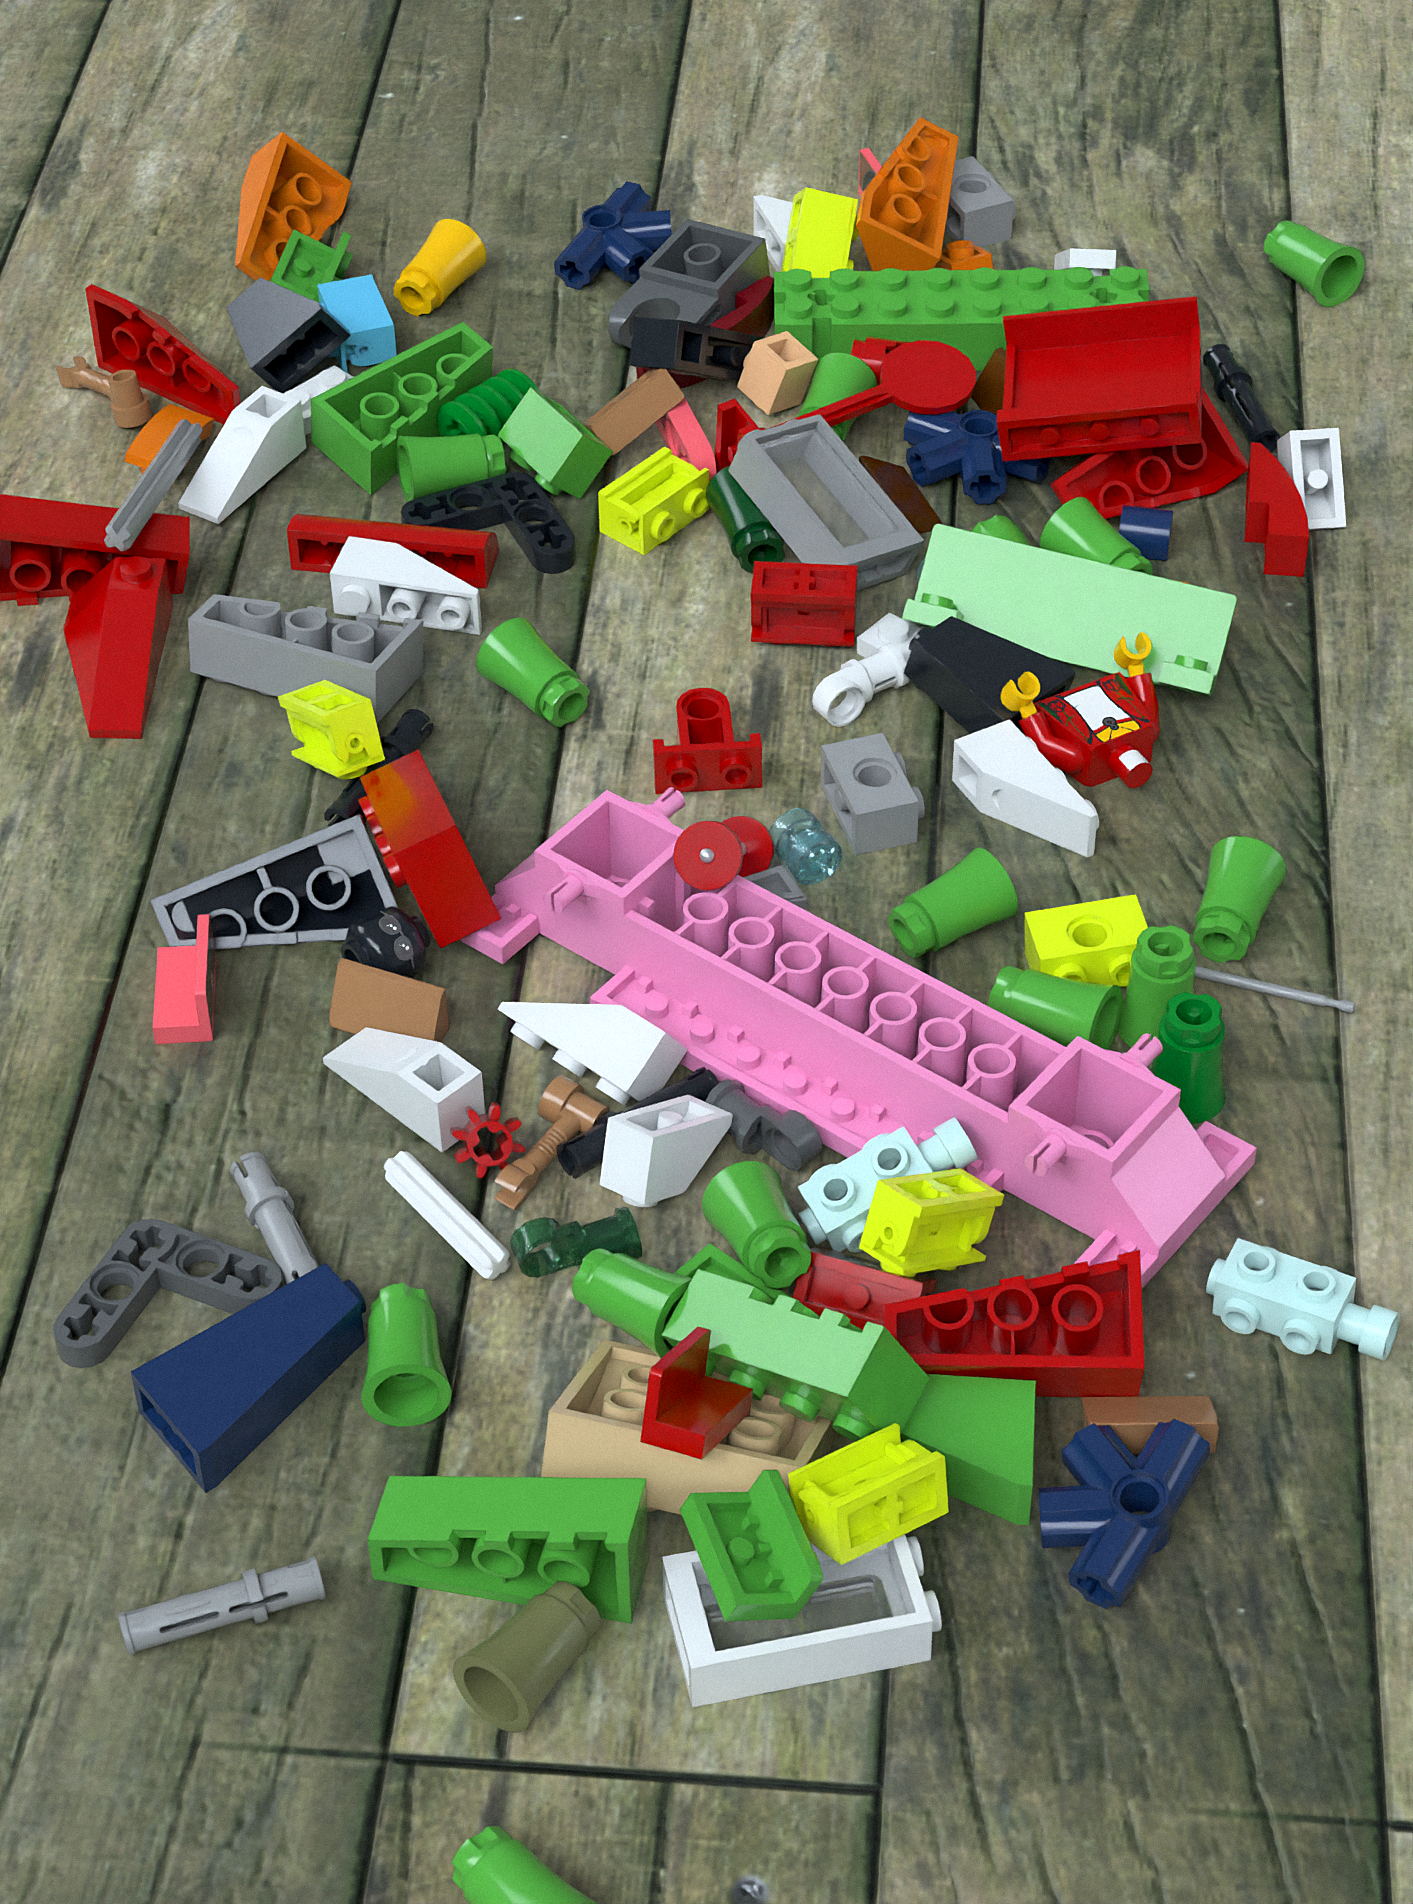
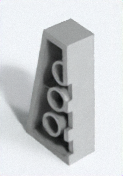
M213 594L188 618L191 672L213 678L221 683H231L256 690L263 695L277 697L327 680L371 699L376 723L387 714L424 673L423 620L405 618L403 626L380 624V615L362 612L358 613L357 621L328 617L327 608L307 606V608L297 609L292 612H283L280 608V602Z

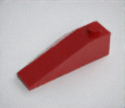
M93 284L85 288L99 368L112 374L120 370H134L140 387L199 414L214 418L213 420L218 423L225 424L232 410L241 404L239 387L165 317Z
M1202 387V443L1092 453L1051 482L1050 486L1062 505L1074 498L1085 497L1104 519L1121 516L1123 505L1155 508L1215 493L1248 470V463Z
M132 556L129 558L115 557L71 598L63 630L90 738L142 739L173 610L166 558H146L142 556Z

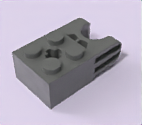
M686 219L640 267V278L613 306L609 314V332L612 343L631 348L635 317L675 319L708 326L734 311L736 293L763 277L770 276L766 239Z

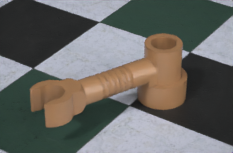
M79 356L73 357L74 367L63 368L62 366H56L61 386L66 388L86 387L109 396L112 402L111 410L118 427H137L145 424L152 418L153 414L148 396L141 392L134 370H120L108 376L92 370L90 365L86 363L85 358Z
M563 1075L554 1078L543 1093L538 1106V1115L553 1125L522 1159H516L499 1173L495 1182L504 1187L494 1199L513 1210L519 1208L528 1197L531 1189L536 1185L538 1176L557 1156V1145L575 1137L578 1132L584 1133L589 1128L597 1125L598 1118L610 1112V1108L584 1094V1087Z

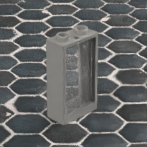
M820 414L801 420L792 419L783 425L762 431L758 429L753 430L740 440L737 446V453L728 471L802 563L858 565L857 590L907 574L924 539Z

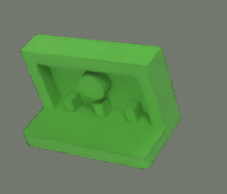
M293 229L270 282L319 303L317 285L342 280L353 254L346 251L352 235L343 231L336 248L333 249Z
M763 1470L748 1492L690 1493L681 1506L680 1512L725 1622L795 1619L822 1583L823 1573L818 1557L812 1550L796 1513L794 1502L789 1496L778 1470Z

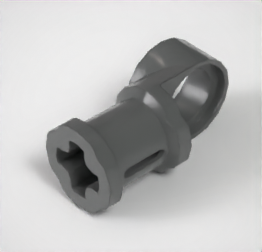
M725 1079L711 1090L705 1101L733 1114L732 1124L727 1133L736 1139L737 1148L745 1154H756L760 1150H764L789 1170L797 1171L822 1152L821 1137L811 1121L796 1110H789L782 1115L769 1105L760 1106L745 1094L744 1086L737 1080Z

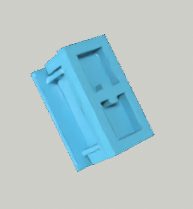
M372 275L317 285L319 303L341 322L351 334L347 340L328 355L329 358L336 357L341 370L348 373L346 360H350L356 366H368L382 363L397 355L394 323Z

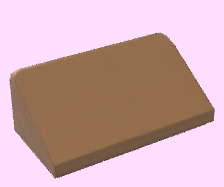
M649 369L583 424L613 450L611 455H614L680 403L684 398V394L666 369Z
M342 958L337 966L329 1013L330 1026L355 1035L368 1027L441 1042L449 1031L446 989Z
M1210 1396L1081 1397L1083 1428L1092 1423H1095L1097 1426L1109 1425L1132 1454H1140L1158 1422L1167 1423L1173 1419L1193 1426L1196 1432L1210 1443V1453H1215L1219 1425Z

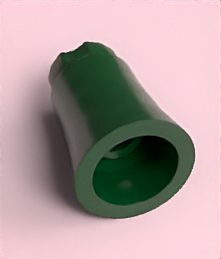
M730 466L720 470L707 485L706 500L719 519L727 536L731 551L739 560L741 568L749 573H753L754 561L782 562L785 558L783 549L784 539L728 471Z

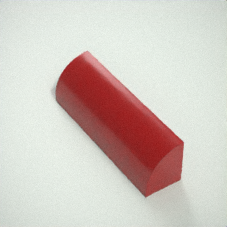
M298 513L292 517L286 530L291 570L330 573L345 542L350 536L397 543L474 588L487 589L499 554L496 534L487 531Z

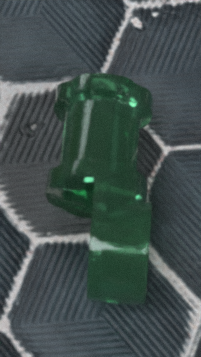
M625 1206L616 1208L613 1216L580 1225L577 1221L560 1225L553 1218H536L516 1229L511 1236L509 1244L521 1272L528 1277L535 1278L572 1267H577L579 1271L583 1258L598 1248H602L612 1254L624 1253L635 1259L642 1257V1245L637 1226L629 1208ZM552 1242L544 1249H541L537 1252L529 1253L535 1247H538L544 1243Z

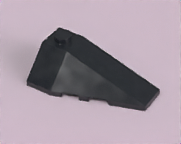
M359 814L150 900L169 947L196 945L198 915L210 914L215 949L346 940L348 928L352 924L387 907L393 906L399 909L363 817Z

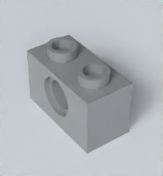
M974 156L955 160L945 225L946 233L953 241L970 240L978 247L1010 240L1012 236V220L1016 217V205L1013 197L1004 191L994 180L993 175L986 171Z
M878 733L822 745L821 788L855 856L917 842L918 819L923 818L925 815L923 797L917 786L911 787L909 784L903 757L900 752L893 753L884 734Z

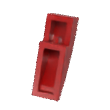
M1251 442L1246 480L1244 542L1264 543L1263 574L1304 577L1309 529L1308 518L1301 495L1292 478L1277 458L1263 444Z

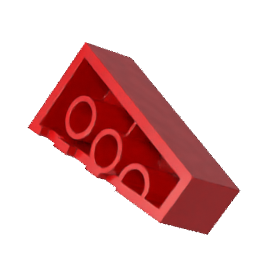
M0 494V601L17 600L18 606L38 605L39 598L69 596V602H71L72 596L115 557L129 558L132 556L166 558L171 593L183 594L190 555V517L153 513L131 547L121 552L116 546L108 548L104 542L107 536L105 528L119 508Z
M419 749L360 777L367 795L358 799L389 873L397 888L406 884L409 885L440 949L500 920L501 917Z
M1140 1250L1118 1254L1117 1260L1088 1266V1262L1085 1261L1062 1266L1061 1272L1025 1279L1024 1275L1001 1279L997 1286L970 1292L966 1288H960L884 1305L883 1326L926 1374L1036 1381L1035 1397H1138L1145 1369Z

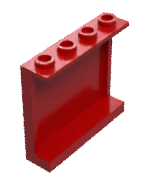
M1197 296L1003 316L1007 344L1003 409L997 410L996 420L1003 462L1202 443V352Z

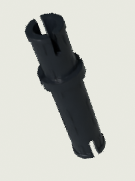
M1217 344L1210 347L1203 355V364L1209 370L1214 380L1213 388L1217 397L1228 404L1250 446L1251 442L1261 443L1270 452H1273L1277 448V440L1281 437L1273 427L1252 389L1253 381L1250 374L1243 367H1239L1229 346ZM1231 380L1233 381L1235 388H1233L1230 382ZM1238 395H1241L1244 403L1241 402V399ZM1247 410L1250 411V413H1251V415H1252V419L1250 418V416H1249Z
M418 709L406 710L391 733L386 738L385 736L380 737L385 760L367 766L363 775L350 781L338 799L324 813L325 821H330L337 814L328 826L358 814L364 818L365 814L358 799L366 796L367 793L360 777L416 751L434 731L433 723L427 724L421 730L430 720L424 712Z
M701 1067L684 1077V1079L663 1088L619 1113L610 1111L599 1117L597 1125L557 1145V1156L561 1166L569 1176L573 1175L575 1179L582 1176L603 1161L608 1117L684 1095H691L705 1102L711 1090L719 1084L716 1076L709 1069L706 1070L705 1067Z

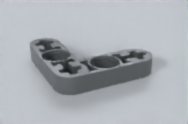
M152 1218L139 1220L132 1223L122 1232L57 1317L53 1325L57 1352L61 1360L71 1367H93L102 1363L113 1352L160 1287L235 1314L283 1287L281 1270L276 1263L267 1258L163 1220ZM139 1250L145 1251L141 1257L139 1256ZM199 1261H210L218 1265V1268L207 1276L196 1277L186 1273L192 1264ZM123 1284L133 1288L127 1297L120 1300L112 1301L101 1297L102 1292L113 1285ZM245 1289L252 1290V1291H251V1293H250V1292H245ZM92 1328L94 1329V1336L88 1335ZM75 1336V1337H78L79 1339L76 1341V1340H73L72 1338Z

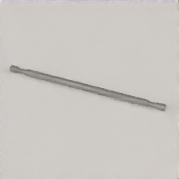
M1196 966L1195 970L1196 978L1322 1007H1335L1340 1011L1353 1013L1355 1002L1347 1000L1338 1001L1330 999L1325 995Z

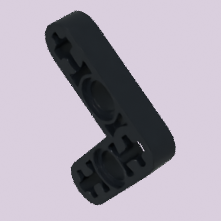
M505 473L408 501L401 509V522L403 524L477 531L504 523L532 566L543 573H563L572 568L576 561L573 533L537 481L526 473ZM466 506H478V507H480V508L473 509V510H462V509H460V508L466 507ZM533 520L544 521L541 524L535 525L524 524V522Z

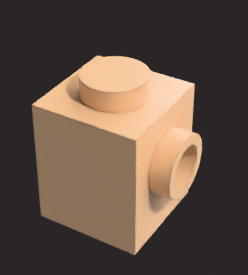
M788 331L754 341L751 351L744 359V369L737 388L767 415L800 405L819 359Z

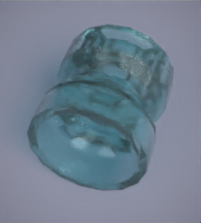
M805 808L792 809L777 818L770 827L769 831L773 837L775 855L786 862L787 868L798 882L804 885L821 882L838 867L842 858V849L831 834L822 831V825L811 811Z

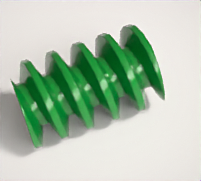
M507 368L499 372L497 376L485 380L483 384L471 388L468 393L465 392L457 396L454 401L443 404L437 412L436 424L440 436H459L478 433L480 436H498L529 388L540 391L526 374L517 369Z

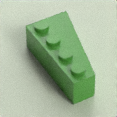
M461 322L311 398L312 443L370 495L374 494L398 473L396 443L400 435L439 437L440 434L436 424L439 408L449 401H454L457 396L465 392L468 393L471 388L483 384L485 380L492 377L493 346L468 325Z
M389 1476L367 1539L372 1577L374 1580L525 1605L533 1596L544 1593L557 1581H563L581 1590L586 1599L596 1606L600 1619L632 1624L649 1562L646 1478Z

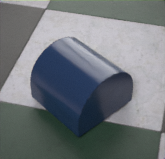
M1123 505L1119 533L1137 547L1141 555L1146 559L1167 561L1172 532L1173 510Z

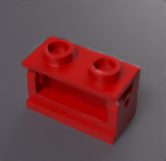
M754 561L751 586V642L809 644L826 647L854 646L858 565Z

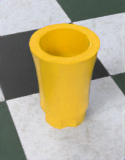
M454 219L438 221L432 228L424 245L401 272L400 278L393 287L394 296L399 300L402 309L411 315L419 317L421 314H429L434 308L439 307L457 287L484 267L487 254L482 240L469 226Z

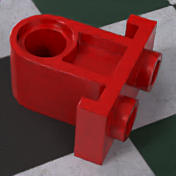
M696 688L683 693L677 699L676 704L677 745L664 746L663 739L653 740L655 794H663L670 787L674 788V793L676 790L683 793L762 788V742L760 733L750 734V741L734 742L730 704L723 693L712 688Z

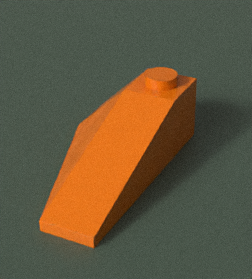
M921 117L861 194L856 227L872 271H881L887 268H895L901 271H925L934 268L941 259L959 137Z
M284 132L278 134L252 155L241 187L235 267L255 281L260 277L270 281L293 229L319 241L323 236L322 234L343 214L352 182Z

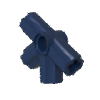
M626 181L622 187L617 188L603 205H595L584 211L582 215V230L554 261L555 274L564 281L567 287L581 290L585 284H590L601 269L607 265L623 281H629L633 285L640 278V267L672 235L670 210L651 211V197L642 190L640 184Z
M972 410L963 415L954 412L930 415L917 414L910 411L904 426V441L914 445L906 451V463L911 470L913 480L921 487H925L961 472L963 493L970 496L975 504H993L999 495L1005 494L1007 485L1006 474L1041 484L1048 475L1053 457L1003 462L996 423L997 415L990 411Z
M1176 1419L1167 1423L1158 1422L1137 1459L1109 1425L1097 1426L1095 1423H1092L1076 1432L1071 1442L1062 1449L1061 1454L1063 1464L1080 1486L1039 1488L1042 1548L1084 1546L1069 1571V1582L1071 1586L1084 1596L1086 1601L1105 1609L1109 1606L1122 1607L1151 1555L1161 1551L1169 1541L1171 1521L1210 1456V1443L1203 1439L1193 1426ZM1136 1511L1149 1512L1148 1514L1143 1515L1132 1514Z

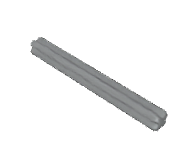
M184 419L173 429L105 528L107 536L104 542L108 548L116 546L123 552L131 547L200 444L201 438L199 435L203 429L198 422L191 424L187 419Z

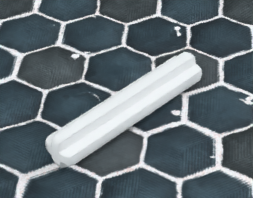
M400 1151L394 1158H389L385 1162V1179L483 1278L494 1280L500 1273H505L510 1266V1261L508 1260L510 1256L509 1251L412 1154Z

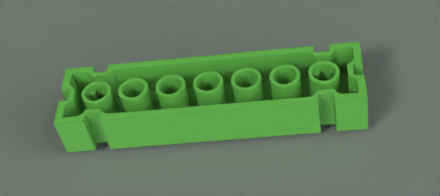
M1127 266L1109 269V276H1093L1091 269L1084 267H1072L1061 270H1042L1036 267H1027L1021 270H994L982 267L975 270L932 268L925 271H901L895 268H887L881 271H854L842 268L830 271V278H812L811 271L792 269L787 272H774V335L788 331L818 359L830 353H846L851 355L854 340L865 341L867 336L904 342L918 340L939 341L956 347L969 357L976 371H983L995 349L1002 347L1006 350L1007 344L1003 316L1149 301L1150 289L1147 269H1135Z

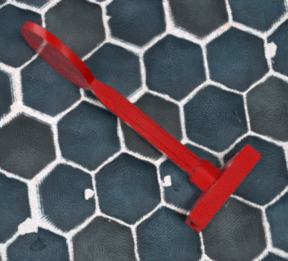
M918 340L904 343L890 351L881 363L880 385L794 419L801 420L820 414L829 426L832 427L891 403L917 414L938 415L951 412L966 404L975 391L976 370L969 357L956 347L939 341ZM735 398L718 404L715 444L717 473L731 465L738 450V443L746 434L757 429L765 430L764 427L759 428Z

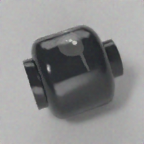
M391 906L352 924L348 928L346 943L342 945L341 953L343 959L409 978L423 970L426 962L425 948L429 946L430 938L426 927L418 917H409L403 910Z

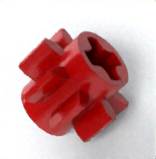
M493 1102L490 1105L488 1114L478 1115L473 1108L467 1106L465 1108L466 1114L470 1120L465 1127L450 1128L451 1135L459 1140H463L465 1146L457 1150L454 1158L457 1163H462L472 1157L476 1161L474 1168L478 1178H483L487 1166L498 1165L502 1171L508 1165L505 1160L509 1157L511 1151L515 1153L525 1152L524 1145L513 1140L511 1133L521 1126V1121L517 1117H513L503 1123L499 1119L501 1110L497 1102ZM483 1127H487L492 1133L502 1131L495 1138L498 1148L493 1152L488 1153L483 1146L473 1150V1147L480 1142L476 1132Z

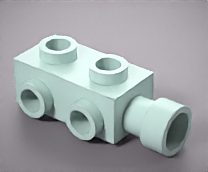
M953 1117L933 1128L934 1136L918 1145L914 1143L904 1126L891 1134H880L869 1140L858 1153L838 1164H829L818 1169L810 1177L809 1181L798 1186L808 1207L798 1214L814 1243L818 1245L827 1240L835 1251L841 1252L846 1248L852 1253L863 1251L859 1248V1244L878 1180L944 1171L952 1167L954 1169H962L978 1160L972 1143L957 1119Z
M1239 1238L1226 1260L1218 1258L1215 1261L1207 1281L1206 1293L1214 1296L1212 1314L1221 1316V1320L1229 1329L1241 1334H1250L1255 1329L1279 1336L1284 1346L1302 1355L1311 1354L1315 1349L1332 1354L1338 1339L1358 1345L1359 1353L1385 1361L1393 1346L1400 1323L1399 1312L1378 1305H1373L1370 1310L1354 1304L1355 1277L1340 1273L1331 1267L1320 1266L1281 1253L1274 1248L1260 1246Z

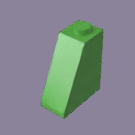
M927 1374L930 1379L900 1435L901 1443L906 1440H913L931 1453L938 1451L945 1456L948 1495L1016 1525H1029L1033 1487L1036 1381Z

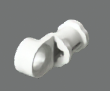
M887 643L879 647L877 653L860 661L851 659L843 663L840 671L829 675L817 686L812 699L813 708L833 726L841 727L853 722L861 714L865 704L872 700L874 694L891 686L897 689L909 683V678L904 674L907 663L902 652L893 643ZM843 691H847V695L840 705L831 709L834 699Z

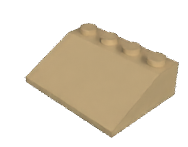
M604 1339L549 1410L541 1477L646 1478L647 1512L662 1510L682 1515L680 1508L690 1493L748 1492L763 1470H778L790 1496L788 1473L828 1455L836 1430L832 1427L833 1421L819 1415L816 1416L813 1423L792 1415L779 1405L780 1399L765 1393L760 1401L752 1399L750 1413L702 1460L642 1443L640 1440L649 1372L651 1367L661 1358L650 1349ZM713 1372L711 1377L716 1379L728 1380V1377Z

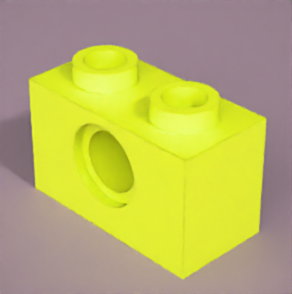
M1136 894L1025 912V956L1029 968L1054 976L1088 983L1117 985L1119 987L1127 986L1130 976L1131 957L1136 948L1137 938L1143 930L1148 928Z

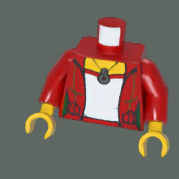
M1140 632L1135 639L1138 654H1133L1127 649L1124 636L1119 640L1113 652L1114 660L1121 668L1128 670L1129 678H1125L1119 671L1033 704V700L1039 695L1040 683L1033 673L1027 671L1018 678V687L1022 693L1017 690L1013 680H1009L1001 691L1000 698L1002 704L1011 711H1020L1022 719L1018 722L1025 736L1030 737L1035 742L1039 752L1054 768H1059L1061 771L1068 773L1083 786L1094 787L1119 777L1128 788L1134 789L1145 784L1152 774L1153 769L1150 762L1152 760L1153 743L1159 738L1160 734L1159 703L1151 672L1145 673L1143 661L1149 655L1152 648L1151 640L1143 632Z

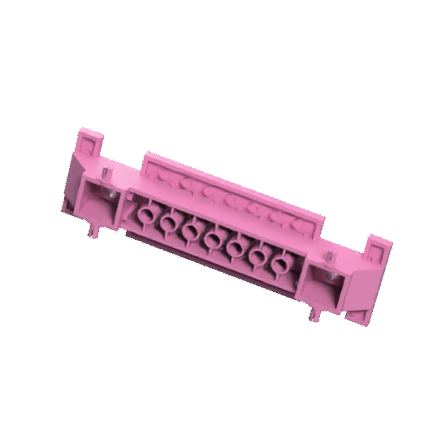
M672 787L668 788L652 804L646 805L628 801L608 790L603 792L495 885V894L491 898L501 919L460 939V941L504 964L540 933L611 972L614 976L590 997V1004L623 1005L666 1032L688 1049L679 1064L694 1072L701 1067H705L706 1070L712 1071L719 1083L725 1079L737 1080L744 1086L745 1094L760 1106L769 1105L782 1115L789 1110L798 1111L810 1120L817 1129L822 1144L847 1158L861 1151L864 1145L872 1138L880 1134H891L903 1126L914 1143L918 1145L934 1136L933 1128L955 1117L968 1136L978 1156V1160L962 1168L964 1171L999 1192L1004 1189L1093 1238L1095 1241L1074 1264L1087 1261L1088 1266L1117 1260L1118 1254L1140 1250L1142 1289L1255 1164L1257 1147L1207 1121L1195 1131L1179 1107L1181 1089L1154 1076L1147 1068L1163 1051L1161 1042L1155 1036L1150 1041L1151 1034H1143L1127 1053L1102 1049L1079 1036L1065 1047L739 875L726 886L715 890H701L690 886L678 874L673 859L675 843L684 830L672 824L669 818L685 806V799L678 790L674 793V788Z

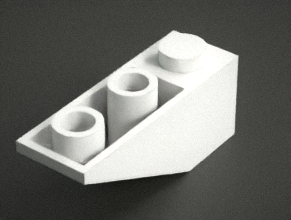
M261 386L232 410L178 503L179 509L219 524L306 449L301 400Z
M348 537L330 572L334 613L356 617L359 612L380 615V620L403 623L405 618L423 620V627L481 634L482 623L478 589L397 543Z
M1010 719L954 740L952 781L981 813L1082 856L1090 857L1094 855L1096 830L1099 827V818L1095 807L1089 800L1083 799L1068 783L1064 773L1059 768H1054L1039 752L1035 742L1030 737H1025Z
M502 1002L498 1007L499 1011L515 1021L514 1026L510 1030L511 1033L537 1050L541 1048L545 1041L558 1049L552 1059L581 1078L587 1069L593 1071L601 1077L595 1087L624 1106L630 1097L641 1101L662 1090L688 1050L666 1032L623 1005Z
M366 1027L323 1057V1064L442 1153L459 1141V1139L451 1135L450 1128L465 1127L470 1120L466 1114L465 1108L467 1106L473 1108L478 1115L485 1114L482 1072L441 1042Z

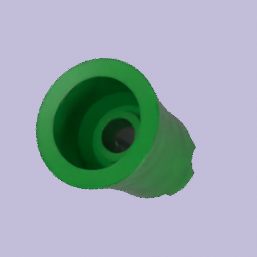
M1183 992L1173 996L1167 1002L1166 1014H1164L1160 1021L1158 1040L1162 1044L1163 1051L1153 1060L1150 1071L1154 1076L1181 1089L1180 1109L1190 1124H1199L1214 1118L1225 1104L1226 1094L1223 1079L1225 1025L1221 1020L1222 1006L1216 999L1208 994L1195 995Z

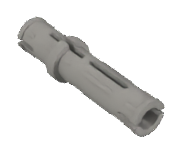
M249 1152L240 1156L248 1174H244L240 1164L234 1161L230 1169L231 1176L237 1182L247 1203L245 1215L249 1223L260 1229L286 1284L319 1267V1264L293 1215L295 1207L290 1193L279 1187L269 1167L267 1157L260 1152Z
M315 1556L309 1557L308 1560L260 1574H256V1570L253 1568L242 1572L243 1579L191 1594H184L174 1599L129 1612H119L118 1618L128 1655H134L135 1652L182 1638L196 1636L206 1631L254 1618L255 1624L269 1621L268 1613L316 1599H326Z

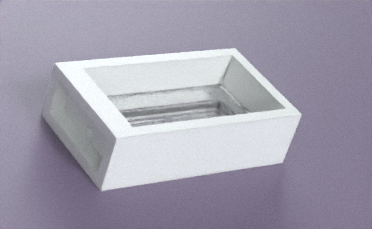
M904 1534L843 1565L837 1563L809 1542L813 1552L818 1557L823 1573V1581L795 1619L725 1622L697 1551L662 1557L663 1597L692 1707L930 1661L932 1632L941 1631V1615L934 1591L923 1592L919 1577L924 1574V1566L917 1538L915 1536L906 1538Z

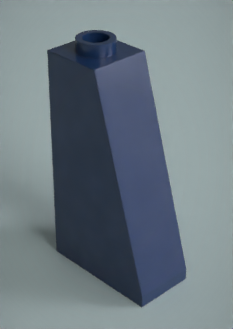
M324 1263L131 1371L139 1413L205 1493L217 1487L365 1342L362 1314L366 1312V1304L361 1292L351 1280L342 1281Z

